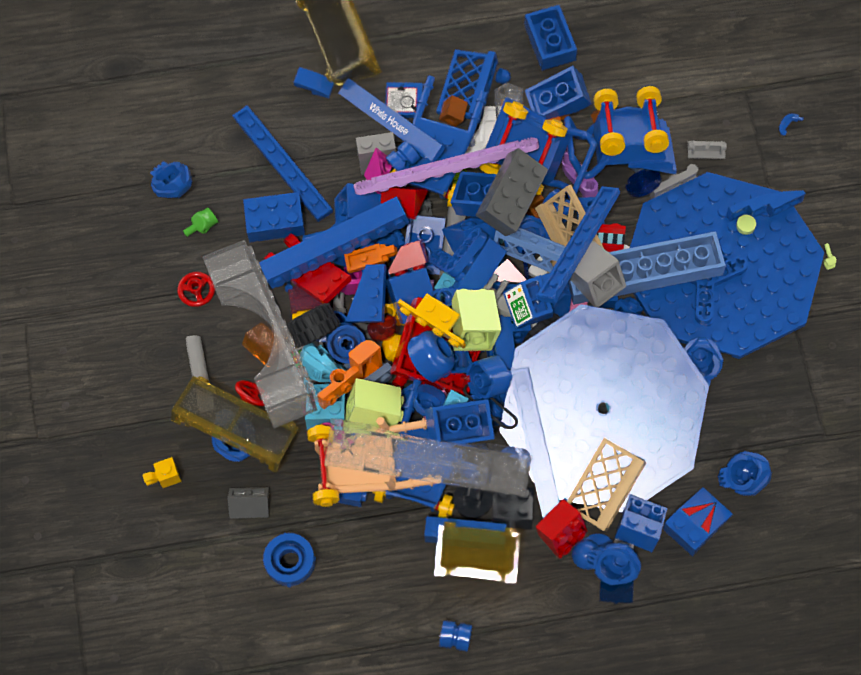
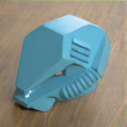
M314 343L305 345L300 352L301 363L311 380L331 382L330 374L333 370H345L344 366L336 363L322 345L316 346Z

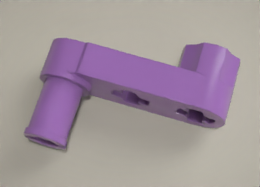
M567 147V151H565L562 159V170L574 184L578 174L569 161ZM594 178L582 180L579 187L582 197H596L599 189L598 182Z

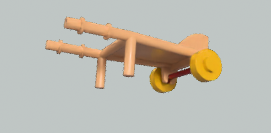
M379 417L376 420L380 427L379 429L331 443L328 441L333 439V428L325 425H316L308 429V440L314 442L315 451L320 457L322 484H319L318 491L313 493V503L322 507H329L339 502V493L395 491L407 488L413 490L414 487L433 486V484L443 483L442 475L432 476L431 474H429V477L412 479L411 477L409 480L396 482L391 433L403 431L407 433L409 430L421 428L427 430L425 418H422L420 421L409 423L403 421V424L388 426L384 418Z

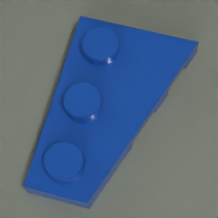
M385 264L365 266L345 322H384L387 268Z

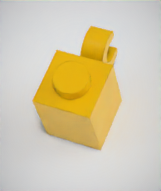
M172 457L154 463L156 472H148L142 475L147 486L159 481L162 488L181 482Z

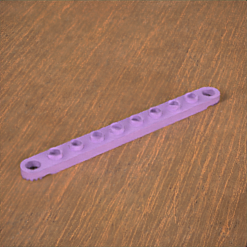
M531 137L520 142L517 140L373 177L371 178L372 180L357 182L354 184V190L358 195L375 191L383 192L391 187L406 186L410 182H422L430 177L438 178L445 173H458L465 168H477L481 164L488 162L496 163L500 159L506 158L508 153L517 148L525 153L534 151L539 148V142L537 138Z

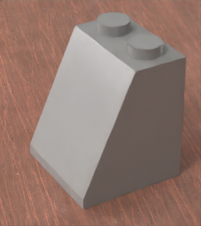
M393 132L356 138L361 175L365 173L375 148H378L387 156L392 151H396Z
M592 240L570 280L594 307H600L627 286L619 261Z

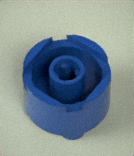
M343 322L340 323L337 329L326 335L325 343L328 352L335 360L348 364L350 363L349 352L366 340L357 326ZM344 339L350 341L347 347L341 344Z
M498 355L472 362L468 365L466 376L470 377V382H468L469 389L478 399L483 398L485 400L506 393L512 380L511 371L507 369Z

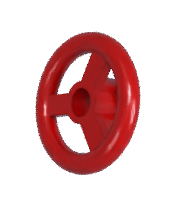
M192 272L180 280L177 289L178 296L184 304L191 307H200L207 304L214 296L215 284L207 274ZM208 282L209 293L202 299V288ZM183 291H190L196 296L197 301L187 299Z
M240 380L235 384V390L241 396L240 402L244 406L253 408L254 405L266 406L270 403L268 393L259 385L246 380ZM261 394L264 400H260L258 395Z

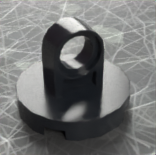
M468 480L461 483L455 490L453 503L458 513L466 519L473 520L488 514L493 501L490 488L479 480Z

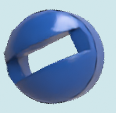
M500 68L496 73V82L506 84L510 81V72Z

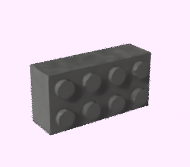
M519 148L508 153L476 216L504 236L517 232L548 169Z

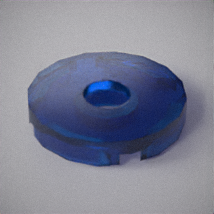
M640 170L629 177L625 188L630 196L641 197L657 189L662 182V177L659 171Z

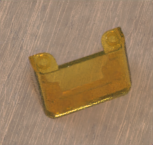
M444 522V525L439 526L435 575L445 576L451 574V576L487 578L499 581L502 579L506 582L516 583L521 533H517L516 528H505V531L457 527L455 522Z

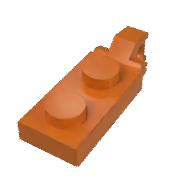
M378 243L352 251L349 254H344L347 272L353 273L363 270L366 265L383 264L389 261L388 257L397 255V247L394 245L386 247V244Z

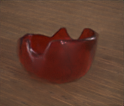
M386 315L382 323H369L367 326L369 336L375 341H388L393 338L397 331V321L391 315Z

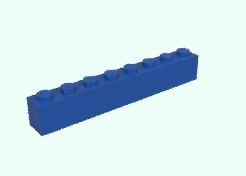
M394 197L259 262L270 287L272 289L280 287L292 279L299 278L306 272L316 270L327 262H332L344 254L351 253L354 249L368 245L379 237H385L388 233L403 228L409 224V221L398 198Z

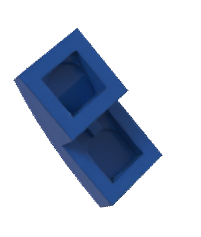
M300 67L294 80V86L311 90L312 94L330 98L335 84L330 78Z

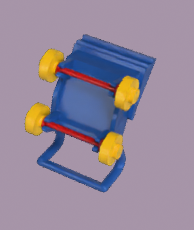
M647 86L637 92V103L641 108L623 107L614 110L618 106V95L611 89H602L594 95V105L600 111V114H598L595 123L586 132L591 135L594 134V139L597 142L596 156L598 164L591 171L586 172L583 179H591L604 169L606 165L628 164L629 168H643L676 174L677 170L670 130L666 125V121L659 119L656 107L661 103V93L658 88ZM566 116L564 118L565 127L577 129L571 117ZM571 136L567 146L569 161L576 173L579 174L582 166L574 154ZM573 136L574 138H576V139H578V140H585V139H583V138Z
M506 97L486 148L517 140L520 142L531 137L537 138L539 148L526 154L548 169L542 184L564 189L569 184L554 180V177L571 136L587 140L590 148L573 186V190L577 194L597 147L594 137L586 131L567 128L559 120H546L547 117ZM505 158L500 159L496 163L488 162L481 164L480 169L488 174H497ZM542 184L540 185L536 195H541L544 188Z

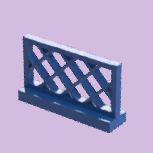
M455 50L437 107V114H441L444 101L450 97L448 89L456 86L459 91L452 95L456 97L459 95L463 96L464 101L470 106L469 112H465L464 118L470 119L480 91H485L489 94L498 64L496 52L488 51V54ZM459 56L468 59L460 65L457 62ZM478 59H483V64L478 67L473 63ZM471 64L474 69L465 74L462 68ZM460 70L463 76L454 80L453 74ZM478 73L479 79L471 82L468 77ZM466 79L469 85L461 89L458 83ZM473 88L475 91L474 95L467 98L464 93ZM483 106V109H482V112H481V115H480V119L482 118V115H483L484 106Z

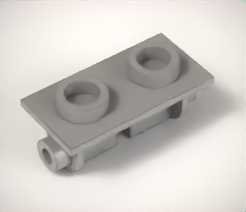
M688 141V158L725 159L726 143L723 141Z

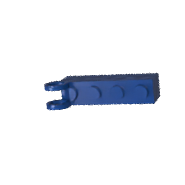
M487 238L463 271L454 278L456 280L454 284L449 288L436 289L432 291L430 296L434 297L436 294V299L441 302L440 294L442 293L445 297L443 304L452 309V299L456 290L483 289L507 251L491 238Z

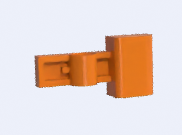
M363 341L349 352V370L335 369L331 372V384L317 394L319 405L323 409L333 405L343 394H347L352 389L356 378L364 380L382 367L381 347L374 341Z

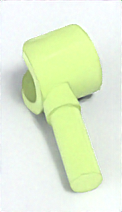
M827 243L824 245L827 258L823 260L825 268L829 270L835 267L836 257L832 256L830 246Z

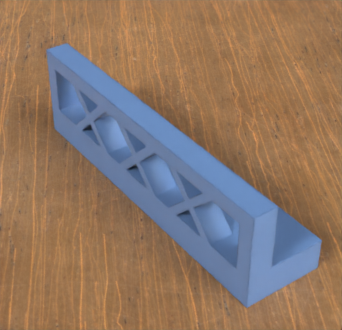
M518 228L517 232L508 236H504L496 230L494 241L498 245L500 239L507 242L508 247L501 246L507 251L506 255L551 272L553 269L550 261H558L566 247L522 228ZM516 247H522L525 251V254L519 253ZM533 254H539L543 260H536Z

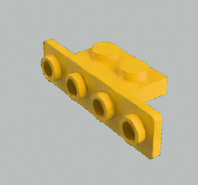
M429 294L425 295L416 309L399 299L397 303L400 307L399 310L406 316L411 314L416 318L415 321L423 327L426 325L431 327L435 335L448 338V342L452 346L465 348V341L450 332L459 319L460 314Z

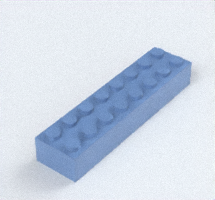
M716 231L608 252L619 261L627 286L613 297L721 276L726 266ZM569 280L573 305L589 302L573 282Z

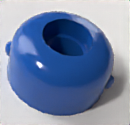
M427 330L411 338L408 342V353L411 361L424 378L431 382H437L441 378L449 376L455 365V357L451 346L444 337H439L432 331Z
M284 533L272 539L265 548L263 556L264 566L269 577L276 583L290 588L291 586L303 583L310 577L316 561L309 542L302 536L293 533ZM285 554H297L299 557L297 565L293 568L282 567L280 560Z

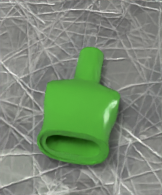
M207 207L192 216V225L183 230L186 237L195 231L204 234L213 225L217 224L218 220Z

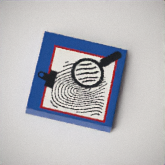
M386 83V105L404 118H414L418 107L417 101L420 100L423 92V83Z

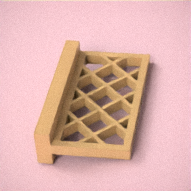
M571 185L566 186L544 204H540L535 208L551 241L554 240V242L564 246L568 244L571 235L574 234V231H571L572 222L579 225L585 215V211ZM567 192L570 196V203L564 201ZM554 202L559 204L558 212L553 205ZM564 206L569 207L568 216L563 214ZM574 210H577L579 214L578 220L573 218ZM562 218L567 220V228H565ZM596 234L593 241L604 249Z
M604 438L567 502L571 505L574 498L582 496L585 508L576 510L581 513L582 518L607 532L647 462ZM606 444L613 447L615 456L603 457L602 450ZM616 450L620 451L623 454L617 455ZM628 456L633 460L629 467L621 469L618 458ZM616 458L618 470L607 472L605 461ZM602 462L605 473L594 476L592 467L594 464ZM619 472L621 481L619 484L611 486L608 475ZM606 476L608 487L597 489L595 478ZM592 479L595 490L584 493L582 487L584 481ZM609 489L610 500L601 503L598 492ZM596 493L598 504L587 507L585 495ZM599 507L601 515L597 521L590 518L588 509Z

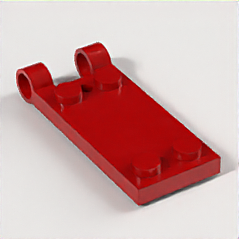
M291 233L283 240L288 248L301 243ZM270 252L267 256L263 258V260L271 256H274L275 254ZM327 262L316 270L306 272L299 278L290 281L324 304L330 302L352 279L346 272L331 262Z

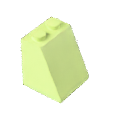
M456 290L452 299V310L460 314V317L453 326V334L464 340L466 346L464 349L460 346L458 348L453 346L454 351H491L501 332L494 290Z
M356 378L346 402L344 433L368 432L379 429L380 427L376 422L379 417H383L388 426L397 425L398 422H401L404 413L401 410L404 396H401V388Z

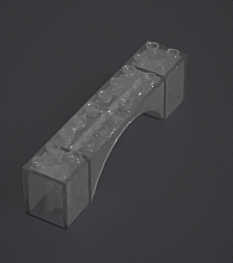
M243 240L202 256L221 305L238 306L248 309L261 316L274 330V345L270 358L262 371L254 378L273 428L318 411L316 403L319 401L315 388L309 380L308 372L302 364L298 350L296 351L293 338L289 335L286 322L281 317L280 309L274 301L275 298L271 289L269 290L268 282L265 275L262 274L261 266L255 258L252 246H247L246 241Z
M330 418L324 453V465L519 496L526 495L532 456L524 448L492 443L463 444L436 441L391 432L371 424Z

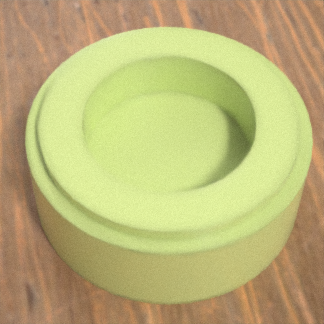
M742 215L736 224L737 230L745 235L751 234L756 227V221L750 215Z

